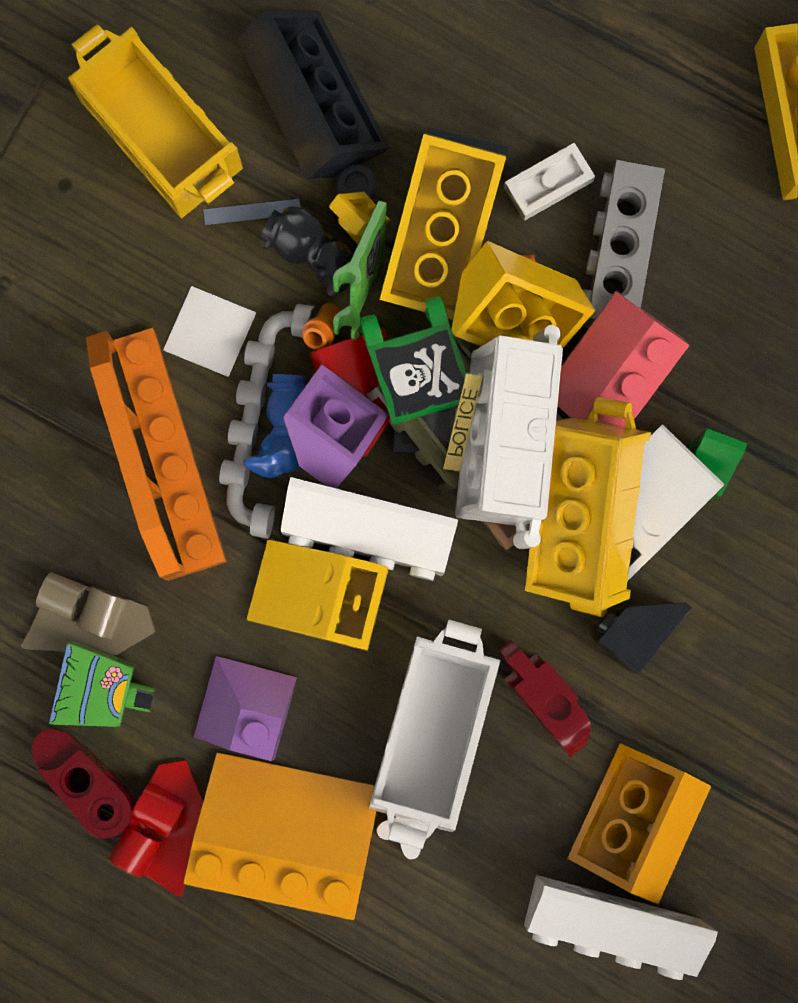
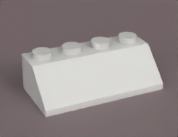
M290 477L281 533L289 537L288 544L311 549L314 543L330 547L329 553L352 558L354 554L370 557L369 562L388 566V570H393L394 564L411 568L409 575L433 581L435 574L444 575L458 520Z
M536 875L524 923L527 932L533 933L532 939L539 943L557 946L558 940L575 944L574 951L599 957L600 951L616 955L615 962L637 969L641 968L642 962L658 966V974L677 980H682L684 974L697 977L716 941L718 933L700 918Z

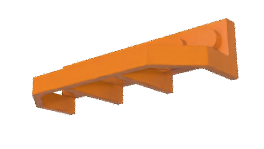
M150 328L115 340L112 339L107 331L86 337L91 374L140 534L159 577L170 581L226 563L224 550L155 330ZM112 353H118L137 416L124 403L113 368ZM141 428L158 486L146 475L133 430ZM155 499H163L183 565L177 562L160 521Z

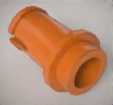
M334 303L323 304L318 314L304 324L302 329L303 340L308 347L319 350L332 344L334 340L333 320L335 315L342 311L338 305Z

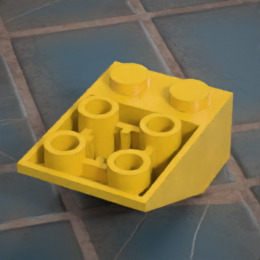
M267 540L247 621L368 651L388 574V566L344 555Z

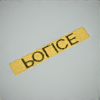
M466 373L443 469L460 471L483 378L481 375Z

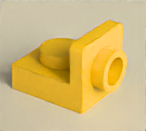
M365 192L338 194L329 208L339 217L340 226L359 244L376 204ZM386 216V225H387V223L390 221V219Z

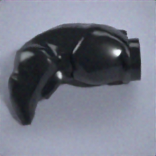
M291 206L280 213L274 209L259 239L266 242L263 249L267 250L272 247L278 255L291 263L302 264L309 262L316 277L322 285L326 286L328 295L335 296L345 291L350 286V283L340 285L338 292L333 291V276L339 268L351 261L353 254L350 249L322 226L319 220L307 210Z

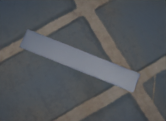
M299 199L203 209L205 225L265 219L271 216L274 209L282 213L288 207H300Z

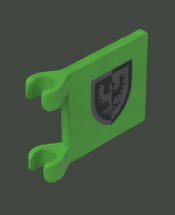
M378 201L351 261L339 268L333 276L334 292L339 291L340 285L350 283V305L335 315L333 320L334 334L338 335L339 329L343 326H351V339L356 340L360 336V311L385 258L386 202Z

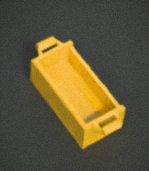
M96 24L71 44L76 51L80 68L70 75L68 80L78 99L181 219L203 201L207 204L211 203L234 184L231 178L243 169L237 147L232 142H228L208 119L199 105L195 104L175 81L172 74L162 66L142 43L137 32L132 27L118 36L110 31L103 30ZM108 38L111 41L88 61L84 60L83 57Z
M597 397L594 402V408L587 420L569 418L556 421L547 518L541 520L539 529L540 543L529 549L525 591L569 602L572 610L598 617H604L607 608L630 599L631 590L626 588L631 549L633 548L634 541L633 533L637 501L640 493L639 485L644 446L646 441H650L651 432L636 429L632 415V404L630 402ZM598 414L626 419L625 427L597 422Z

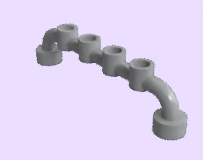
M297 304L294 311H281L272 315L264 323L258 342L249 340L245 349V364L251 365L253 368L250 381L240 380L238 384L236 403L245 405L242 421L232 420L230 423L228 443L236 445L233 461H223L219 481L220 484L228 485L227 507L231 516L238 523L250 527L251 536L268 539L271 535L275 518L274 506L257 503L252 511L243 503L244 488H246L250 476V470L244 466L243 461L251 457L252 450L257 442L258 421L261 408L264 406L266 399L268 372L274 360L275 338L277 333L285 327H291L292 336L303 338L302 329L304 324L315 317L314 306Z

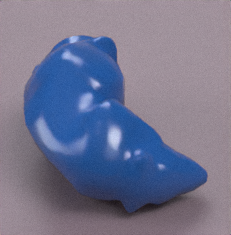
M273 374V382L267 383V386L272 390L267 404V417L274 428L262 441L261 449L257 455L248 457L243 461L247 469L262 477L275 478L282 474L294 472L300 467L283 417L306 387V376Z

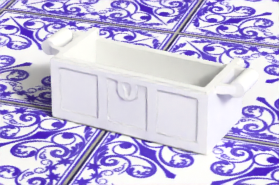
M549 325L535 333L533 341L499 335L471 354L469 374L481 375L483 377L459 471L455 515L456 518L516 526V535L513 538V543L519 549L535 547L540 543L539 529L541 520L547 518L563 352L562 346L557 345L560 330L555 325ZM527 524H530L529 530L526 531Z
M448 620L446 628L440 632L434 641L420 637L416 638L368 808L387 814L390 828L388 840L423 849L425 840L431 836L436 828L448 832L455 831L500 663V660L484 656L483 644L480 638L481 628ZM444 636L477 645L475 653L442 644ZM394 816L427 825V832L394 823Z

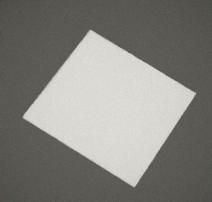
M191 286L163 350L229 377L256 312Z

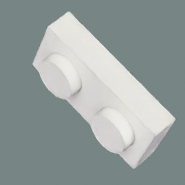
M573 143L507 180L504 183V189L525 221L592 183L595 175L576 144Z

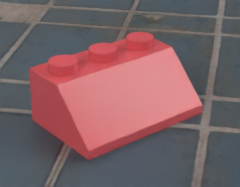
M615 291L561 366L557 406L571 418L587 420L594 408L596 398L603 397L630 402L632 404V415L635 419L687 350L689 344L680 335ZM598 414L597 422L625 427L626 419Z

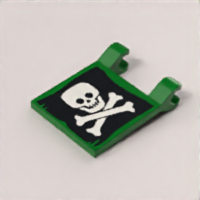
M440 296L425 299V314L431 328L385 342L383 341L377 317L374 314L360 318L361 333L368 349L392 425L459 405L466 370Z

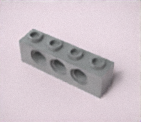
M616 160L612 172L604 173L600 197L606 198L604 212L597 211L593 228V235L600 236L597 251L590 250L586 267V274L593 276L590 290L583 289L596 311L584 323L583 327L589 328L613 296L603 286V281L608 279L618 281L623 289L621 294L641 308L665 173L664 168ZM621 202L632 204L636 209V214L632 216L622 214L617 204ZM622 241L627 244L630 253L618 255L611 249L610 243Z

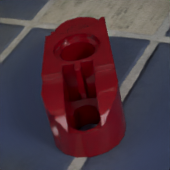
M509 639L497 649L508 666L514 671L504 680L561 749L572 758L587 745L586 742L591 734V722L587 714L576 702L579 698L548 661L545 662L537 653L528 658L515 642Z
M47 729L36 736L32 744L34 756L32 760L38 766L37 771L83 828L94 837L102 839L115 837L125 831L133 820L132 810L136 805V800L121 780L68 730ZM78 767L85 769L90 775V784L85 791L78 790L72 783V774ZM103 804H109L113 807L114 814L110 820H107L100 813V808Z

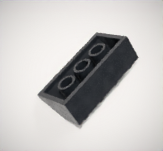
M263 11L236 40L307 180L335 177L346 166L362 164L385 153L390 148L319 11Z

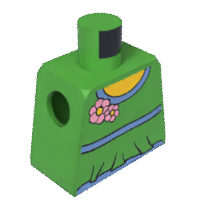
M71 640L67 643L49 724L118 727L122 723L125 708L150 713L155 687L131 683L135 667L134 663L79 641Z

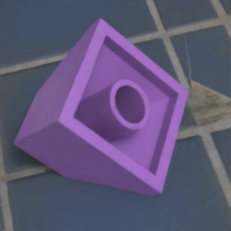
M321 365L283 418L299 466L325 486L337 488L357 465L389 414L324 365Z
M216 656L194 738L231 751L269 761L274 760L297 677Z

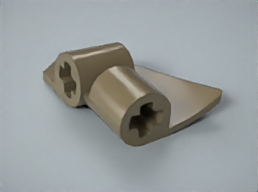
M50 572L43 581L37 595L36 606L39 607V610L21 644V648L65 652L67 643L75 640L106 653L118 655L156 631L148 606L95 586L90 588Z

